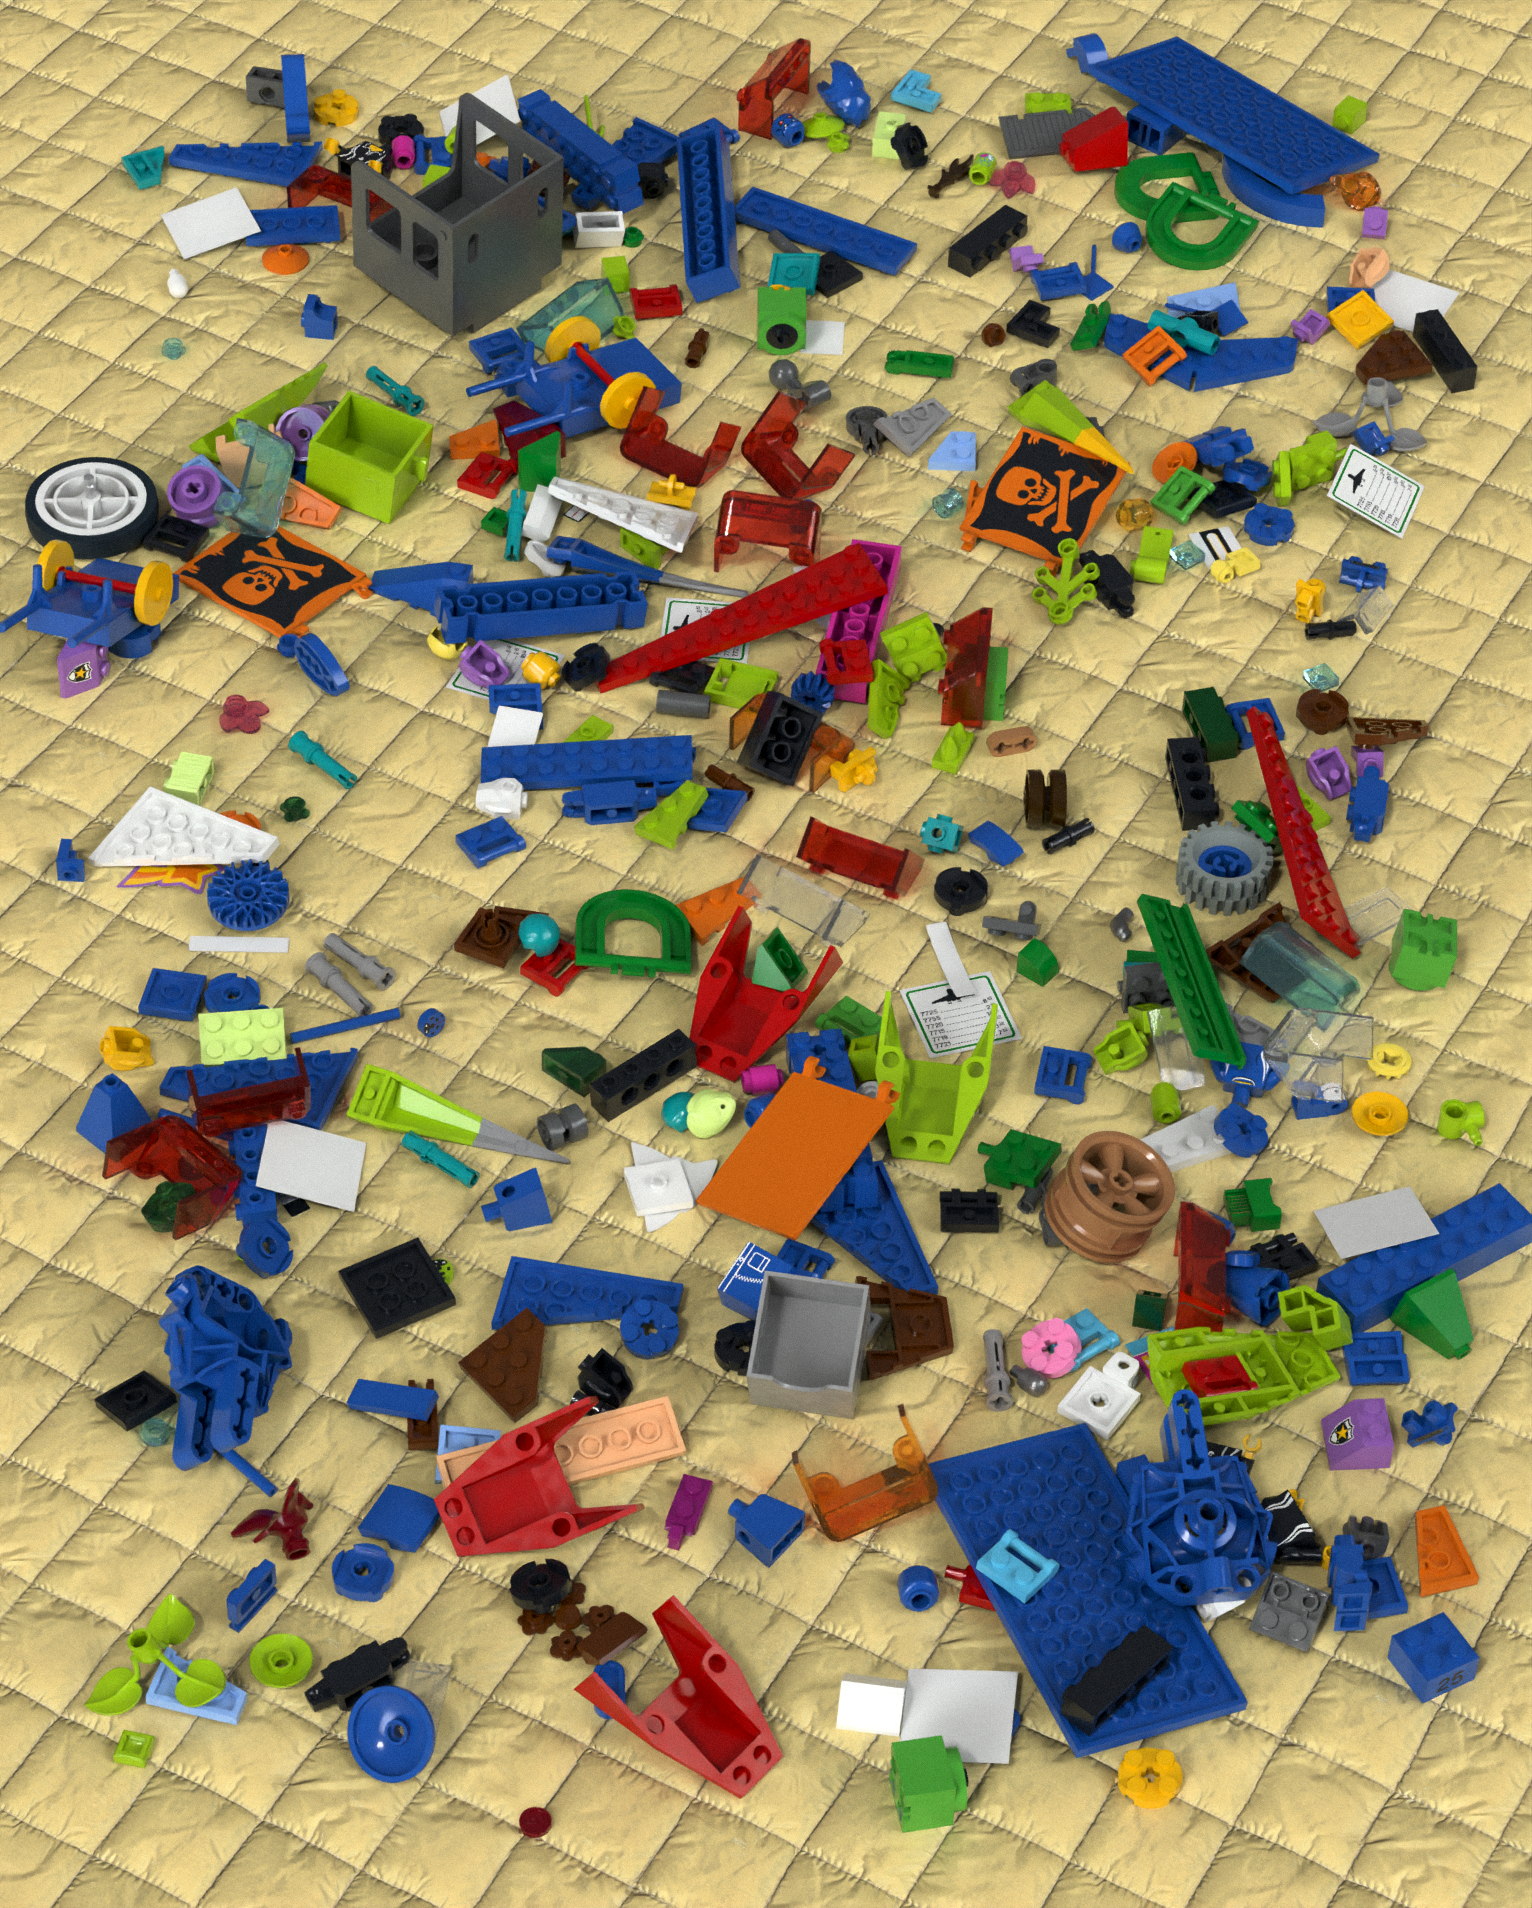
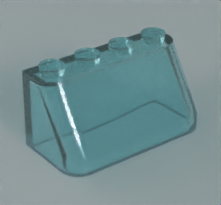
M608 277L579 281L566 289L516 329L525 344L528 341H532L535 343V349L545 353L548 337L561 322L575 316L590 318L600 329L602 340L612 332L614 328L613 318L615 316H624V311Z
M1282 921L1275 922L1259 933L1239 962L1324 1032L1352 1004L1360 993V985L1354 976L1336 964L1333 959L1315 947L1312 942L1294 930L1291 925Z

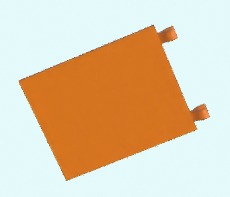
M809 1056L804 1062L803 1072L801 1074L797 1072L791 1074L695 1202L703 1207L796 1241L895 1109L891 1103H895L898 1100L900 1093L891 1090L894 1084L885 1080L880 1083L875 1099L817 1080L816 1078H821L824 1075L826 1068L817 1065L820 1061L819 1058Z

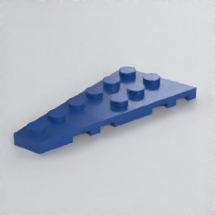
M635 117L631 128H626L621 140H616L612 145L623 154V159L629 158L636 165L641 162L662 163L678 152L677 140L680 137ZM581 183L571 194L572 202L587 210L602 202L591 191L585 189Z
M277 142L241 143V147H229V143H221L220 147L209 148L205 144H176L169 156V165L301 189L323 146L322 142H314V146H302L301 142H293L292 146H280Z
M511 1256L491 1322L492 1330L502 1328L525 1308H528L544 1325L621 1319L624 1312L639 1299L662 1302L671 1308L674 1313L678 1314L684 1284Z

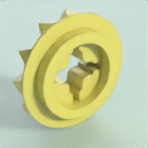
M1383 1043L1370 1049L1366 1062L1368 1063L1369 1070L1375 1071L1376 1077L1384 1075L1388 1081L1390 1077H1395L1399 1080L1402 1074L1407 1075L1412 1059L1410 1054L1401 1046Z

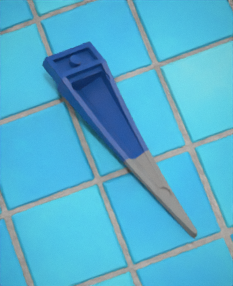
M557 536L547 547L546 557L553 558V561L558 563L571 561L572 569L578 573H605L606 577H614L615 572L635 571L639 582L743 598L748 596V591L705 583L637 563L583 539Z

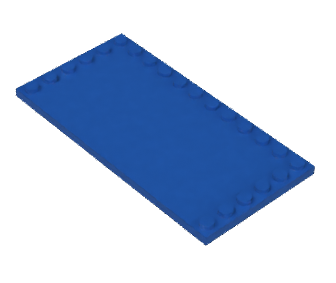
M1174 37L1090 66L1089 74L1097 78V81L1114 88L1281 187L1288 194H1296L1378 162L1380 154L1179 37Z
M1086 1423L921 1466V1476L1076 1759L1246 1710L1248 1701L1192 1605L1176 1606L1148 1585L1142 1586L1141 1582H1137L1129 1572L1125 1559L1131 1556L1122 1541L1130 1510L1128 1506L1129 1497ZM1009 1529L1016 1532L1020 1540L1048 1560L1054 1559L1060 1564L1059 1570L1054 1577L1025 1604L976 1569L977 1561L998 1543ZM1012 1548L1008 1550L1009 1553L1014 1555L1016 1558L1021 1560L1023 1563L1028 1565L1037 1573L1041 1571L1040 1568L1035 1566L1033 1563L1028 1561L1026 1558L1021 1556ZM1179 1583L1175 1584L1176 1589L1184 1593ZM1143 1625H1146L1173 1646L1168 1667L1089 1737L1060 1714L1063 1704L1061 1699L1063 1692L1069 1685H1076L1080 1682L1084 1673L1091 1666L1097 1667L1110 1649L1116 1650L1128 1633L1131 1631L1135 1633Z

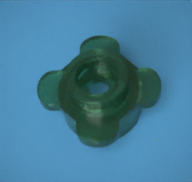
M293 796L287 798L280 805V810L285 814V821L293 822L310 816V811L305 807L306 802L304 799Z

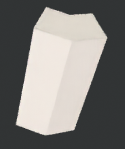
M537 485L523 524L522 536L543 543L550 538L563 500L549 494V487Z

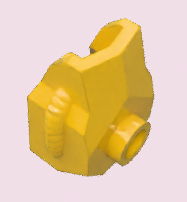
M108 1027L99 1045L100 1054L103 1055L104 1062L113 1070L128 1071L137 1067L153 1066L154 1058L151 1056L150 1049L151 1041L147 1035L140 1033L136 1028Z

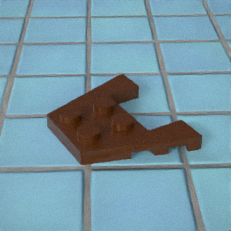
M856 1276V1284L869 1285L870 1304L889 1305L895 1350L866 1351L865 1361L868 1380H874L953 1353L954 1343L947 1297L912 1288L906 1291L894 1288L892 1283L882 1281L881 1284L867 1281V1277Z

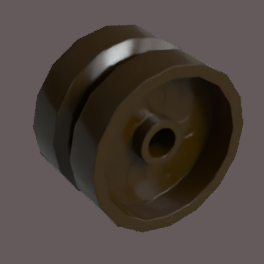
M1026 770L1023 791L1026 827H1041L1044 822L1045 811L1050 827L1065 826L1067 812L1065 770H1050L1046 786L1042 770Z

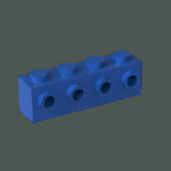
M267 1124L232 1127L233 1139H228L229 1156H235L236 1160L230 1161L232 1178H240L233 1191L234 1199H240V1203L235 1204L236 1220L243 1221V1228L248 1223L257 1219L266 1220L269 1218L278 1221L275 1191L256 1186L267 1133Z

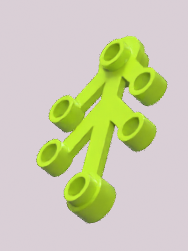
M1072 538L1064 539L1058 545L1059 554L1063 559L1060 582L1051 575L1049 569L1045 566L1039 567L1035 571L1037 581L1041 584L1046 583L1058 594L1057 601H1054L1048 596L1046 589L1043 587H1037L1032 591L1034 602L1039 605L1043 604L1049 610L1048 617L1056 625L1067 623L1073 616V609L1084 600L1091 601L1097 596L1095 586L1087 583L1081 587L1079 593L1068 600L1069 594L1087 579L1095 580L1100 575L1097 564L1088 563L1079 574L1071 579L1073 562L1080 553L1077 542Z

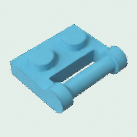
M1087 1308L1064 1321L1078 1334L1081 1340V1347L1097 1338L1099 1339L1082 1349L1080 1354H1077L1074 1360L1076 1364L1069 1372L1079 1369L1083 1362L1104 1350H1112L1120 1345L1118 1335L1113 1330L1109 1331ZM1051 1344L1047 1349L1053 1354L1054 1347L1058 1344Z
M1009 1529L1002 1536L1001 1540L977 1561L976 1569L1025 1604L1054 1577L1059 1570L1060 1564L1054 1559L1048 1560L1020 1540L1016 1532ZM1012 1548L1021 1556H1023L1028 1561L1033 1563L1035 1566L1040 1568L1041 1571L1037 1573L1035 1570H1033L1028 1565L1023 1563L1021 1560L1016 1558L1014 1555L1009 1553L1008 1550Z

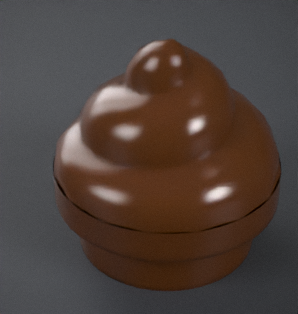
M989 323L982 330L981 337L985 345L989 347L999 346L1005 339V331L999 324Z

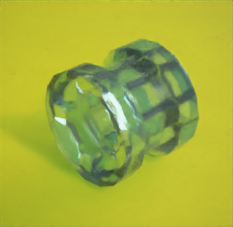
M947 488L943 491L942 495L939 494L933 498L932 505L935 512L941 518L946 519L952 516L953 512L962 509L964 502L961 494L956 489Z

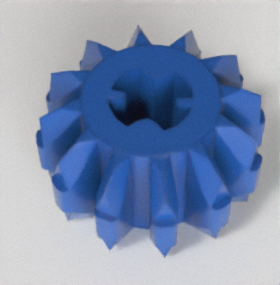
M812 671L808 674L801 673L793 681L791 698L824 713L833 703L835 686L829 684L827 678L822 677V673L819 675H815Z

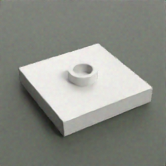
M680 1159L624 1168L623 1175L637 1217L693 1208V1198Z

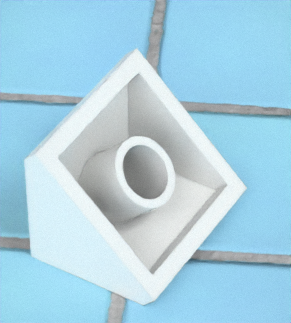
M844 1673L841 1681L836 1729L899 1737L907 1681Z

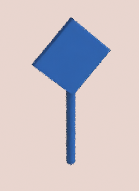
M1092 245L1091 273L1083 277L1086 283V293H1081L1091 301L1114 288L1111 283L1095 273L1096 245Z
M1232 299L1211 310L1218 311V331L1223 337L1248 324L1247 319ZM1165 303L1166 308L1184 312L1197 311V309Z

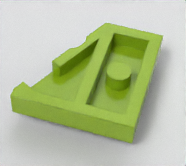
M1279 451L1276 460L1272 461L1273 497L1277 499L1278 506L1288 507L1291 499L1289 451Z

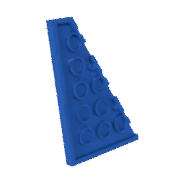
M350 1048V1052L330 1054V1050L318 1053L288 1054L287 1059L268 1061L267 1057H260L254 1060L224 1061V1065L204 1067V1064H195L190 1067H170L159 1087L160 1095L268 1122L271 1117L321 1131L358 1058V1049Z
M883 1161L872 1162L878 1178V1207L855 1209L854 1204L843 1205V1210L820 1212L819 1209L810 1222L884 1281L892 1283L894 1288L906 1291L912 1288L937 1295L938 1285Z

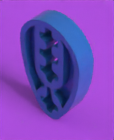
M308 633L295 641L294 650L296 658L308 678L323 691L334 696H339L349 690V682L341 666L319 637Z

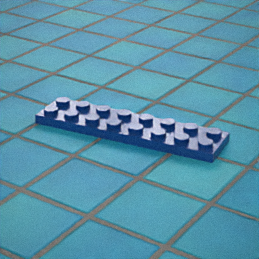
M752 187L734 206L736 221L768 232L777 229L788 239L824 252L833 251L844 259L894 276L917 251V243L756 187Z
M692 735L482 747L481 783L492 782L501 778H515L523 785V790L581 787L584 784L635 780V783L693 780Z

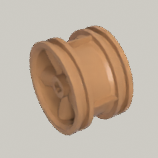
M1117 1131L1095 1132L1080 1141L1069 1157L1066 1167L1059 1172L1049 1186L1044 1201L1046 1217L1058 1238L1081 1256L1103 1263L1126 1261L1139 1252L1149 1238L1152 1228L1162 1220L1172 1206L1175 1197L1174 1179L1169 1167L1161 1156L1138 1138ZM1086 1184L1098 1185V1195L1095 1196ZM1123 1204L1127 1214L1112 1209V1207Z

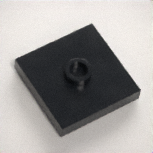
M833 251L820 256L816 290L825 297L829 298L863 280V273Z
M1220 480L1213 483L1216 489L1211 495L1208 494L1198 507L1217 519L1254 507L1257 504V498L1236 483ZM1200 487L1192 491L1188 496L1189 500L1197 493Z
M145 1370L94 1399L96 1407L127 1432L178 1403L176 1395Z

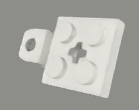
M1118 1352L1105 1364L1103 1373L1089 1366L1060 1402L1057 1413L1077 1424L1086 1423L1091 1432L1109 1440L1140 1401L1141 1393L1134 1390L1138 1383V1376L1136 1374L1139 1370V1361L1123 1352ZM1120 1363H1127L1129 1367L1127 1369H1124L1122 1366L1118 1365ZM1100 1400L1104 1401L1103 1407L1094 1406V1403L1092 1402H1099Z

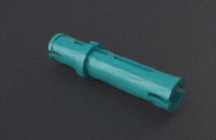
M518 489L511 491L510 508L507 510V518L509 520L504 559L510 562L512 552L514 555L513 562L520 559L523 521L527 515L525 511L527 492L520 489L519 498L517 496Z
M411 1130L403 1137L402 1147L417 1154L422 1162L436 1166L468 1188H472L477 1183L480 1176L478 1171L444 1152L434 1141L429 1142Z

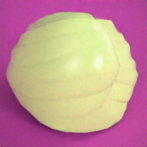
M712 1089L701 1090L694 1094L686 1106L688 1129L697 1138L703 1139L713 1137L721 1132L735 1112L736 1101L733 1095L725 1090L716 1091Z

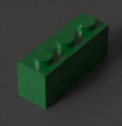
M1214 687L1184 691L1182 712L1194 737H1198L1200 746L1205 748L1206 763L1236 758L1237 747L1241 745L1239 732L1235 731L1232 726L1230 714H1227L1224 709L1222 697H1218Z

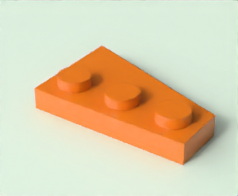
M279 470L253 513L268 518L330 530L343 508Z

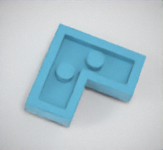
M911 69L891 92V100L932 113L941 102L942 94L926 89L931 83V75Z

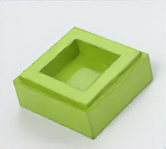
M123 1730L113 1755L114 1762L145 1768L155 1743L154 1736Z

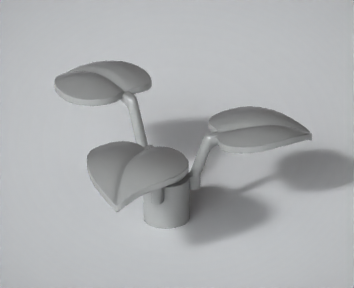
M1379 377L1368 380L1367 390L1362 394V402L1354 418L1345 413L1334 412L1313 420L1314 426L1322 432L1328 430L1332 436H1347L1357 429V425L1354 423L1358 422L1365 404L1372 407L1383 406L1389 432L1391 433L1385 438L1391 435L1395 438L1390 444V448L1398 451H1410L1427 445L1426 439L1419 432L1410 428H1400L1397 431L1393 428L1389 407L1399 405L1403 400V396L1391 381H1386Z

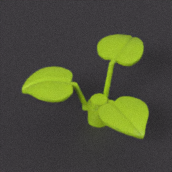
M171 1593L166 1596L154 1612L146 1629H136L129 1635L127 1645L133 1652L130 1660L133 1663L134 1674L125 1667L114 1668L107 1672L98 1681L92 1695L85 1702L84 1705L87 1709L107 1716L119 1715L129 1711L137 1704L143 1693L140 1685L136 1683L141 1677L139 1662L152 1664L158 1659L178 1677L182 1678L175 1687V1696L182 1705L186 1707H199L221 1694L226 1685V1677L217 1663L209 1659H197L190 1663L186 1673H184L161 1652V1648L166 1649L167 1646L169 1647V1644L178 1645L184 1642L194 1629L195 1619L193 1614Z

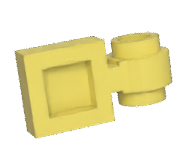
M1243 547L1226 554L1225 560L1218 559L1214 561L1210 567L1211 575L1218 582L1228 583L1233 579L1234 572L1240 577L1260 569L1261 561L1247 547Z

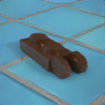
M427 1379L426 1389L434 1390V1379ZM408 1380V1386L417 1387L415 1380ZM437 1402L427 1421L407 1418L408 1450L438 1449Z

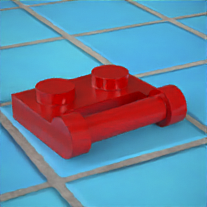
M677 284L669 285V287L641 290L629 288L630 302L632 303L635 319L682 315V304Z
M480 452L458 478L457 488L489 499H495L500 493V488L509 477L518 472V462L514 459L507 461ZM499 471H501L497 478L492 483H490L491 480L496 476V474Z
M828 638L821 640L819 647L820 652L824 654L827 667L826 678L829 684L873 682V670L865 639L836 642ZM834 655H841L844 671L837 669Z
M559 938L558 946L551 955L537 957L536 953H534L520 966V974L547 988L550 994L558 997L565 991V986L581 970L587 969L590 966H578L574 962L560 977L554 978L553 975L570 959L575 961V946Z
M1237 1355L1184 1362L1181 1369L1192 1391L1198 1398L1259 1389L1257 1383L1249 1378Z

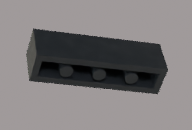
M1004 205L949 247L948 267L971 278L1005 250L1010 249L1014 243L1025 237L1028 231V215Z
M1435 309L1416 313L1413 337L1450 392L1457 393L1474 389L1478 366L1440 311Z
M1143 1625L1135 1633L1131 1631L1116 1650L1110 1649L1105 1654L1102 1662L1097 1667L1091 1666L1084 1673L1080 1682L1076 1685L1071 1684L1066 1688L1061 1697L1063 1704L1060 1714L1090 1737L1168 1667L1173 1646L1146 1625Z

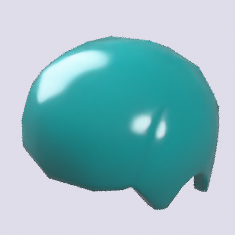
M530 914L520 922L518 935L524 949H532L537 957L551 955L557 948L560 928L554 919L548 915Z
M678 1092L663 1102L661 1116L668 1127H673L680 1133H683L688 1128L686 1106L694 1093Z

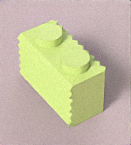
M181 752L179 759L173 762L171 777L165 779L163 791L199 806L214 774L213 757Z

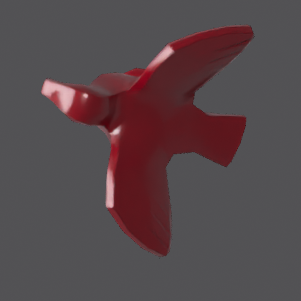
M295 1478L289 1485L281 1512L269 1509L254 1510L233 1529L231 1536L236 1538L255 1530H263L253 1540L254 1543L261 1541L269 1535L279 1536L283 1540L282 1551L288 1560H298L306 1557L310 1553V1543L302 1534V1530L308 1523V1517L304 1509L311 1510L314 1505L304 1494L299 1492V1478Z

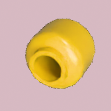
M542 651L536 654L534 652L530 653L521 666L523 678L530 684L540 683L541 690L548 686L553 688L561 676L558 674L560 668L558 662Z

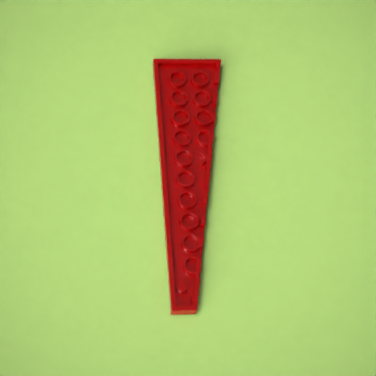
M861 544L849 545L843 551L721 609H715L707 616L610 661L606 668L607 676L602 681L595 682L600 693L610 691L650 677L652 672H664L888 594L887 585Z
M1253 706L1246 714L1300 917L1353 959L1361 953L1357 944L1359 936L1351 928L1317 841L1318 835L1312 828L1313 818L1304 807L1274 730V722L1271 716L1265 711L1262 713Z

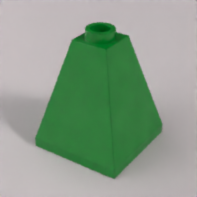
M1452 1268L1405 1292L1389 1318L1392 1323L1448 1360L1453 1357L1460 1360L1472 1351L1470 1345L1474 1339L1456 1273Z

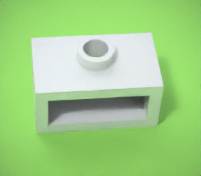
M622 211L576 212L577 225L572 227L575 248L621 247L625 233Z

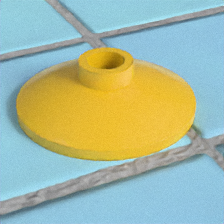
M1375 1091L1365 1093L1359 1096L1352 1106L1351 1113L1355 1124L1363 1131L1373 1135L1388 1136L1398 1133L1405 1127L1408 1121L1406 1105L1398 1097L1386 1092Z

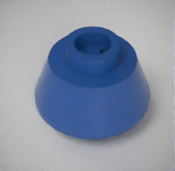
M1126 222L1115 229L1112 235V245L1116 250L1131 253L1140 248L1142 235L1137 224Z

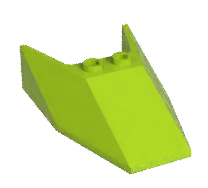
M891 991L885 992L875 1075L878 1087L885 1080L894 1084L891 1090L900 1093L898 1100L895 1103H891L895 1109L885 1121L893 1158L950 1164L988 1087L998 1017V1004L992 1003L990 1020L971 1057L967 1058L962 1065L912 1060L904 1056L893 1011Z

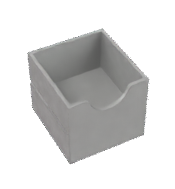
M765 1271L746 1376L750 1404L854 1419L871 1318L869 1285Z

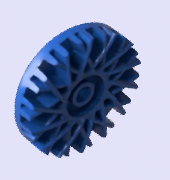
M251 859L248 860L247 864L242 860L241 867L235 868L234 862H231V867L227 865L224 867L223 874L217 870V876H212V883L208 882L207 901L209 911L215 920L230 929L255 931L266 928L278 921L284 915L289 905L286 878L283 879L282 872L278 871L276 867L273 871L270 870L268 862L263 864L262 861H259V866H253Z

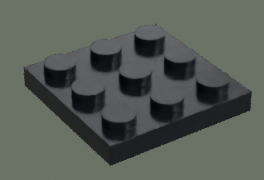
M418 1237L338 1271L341 1282L376 1339L456 1305L454 1294Z

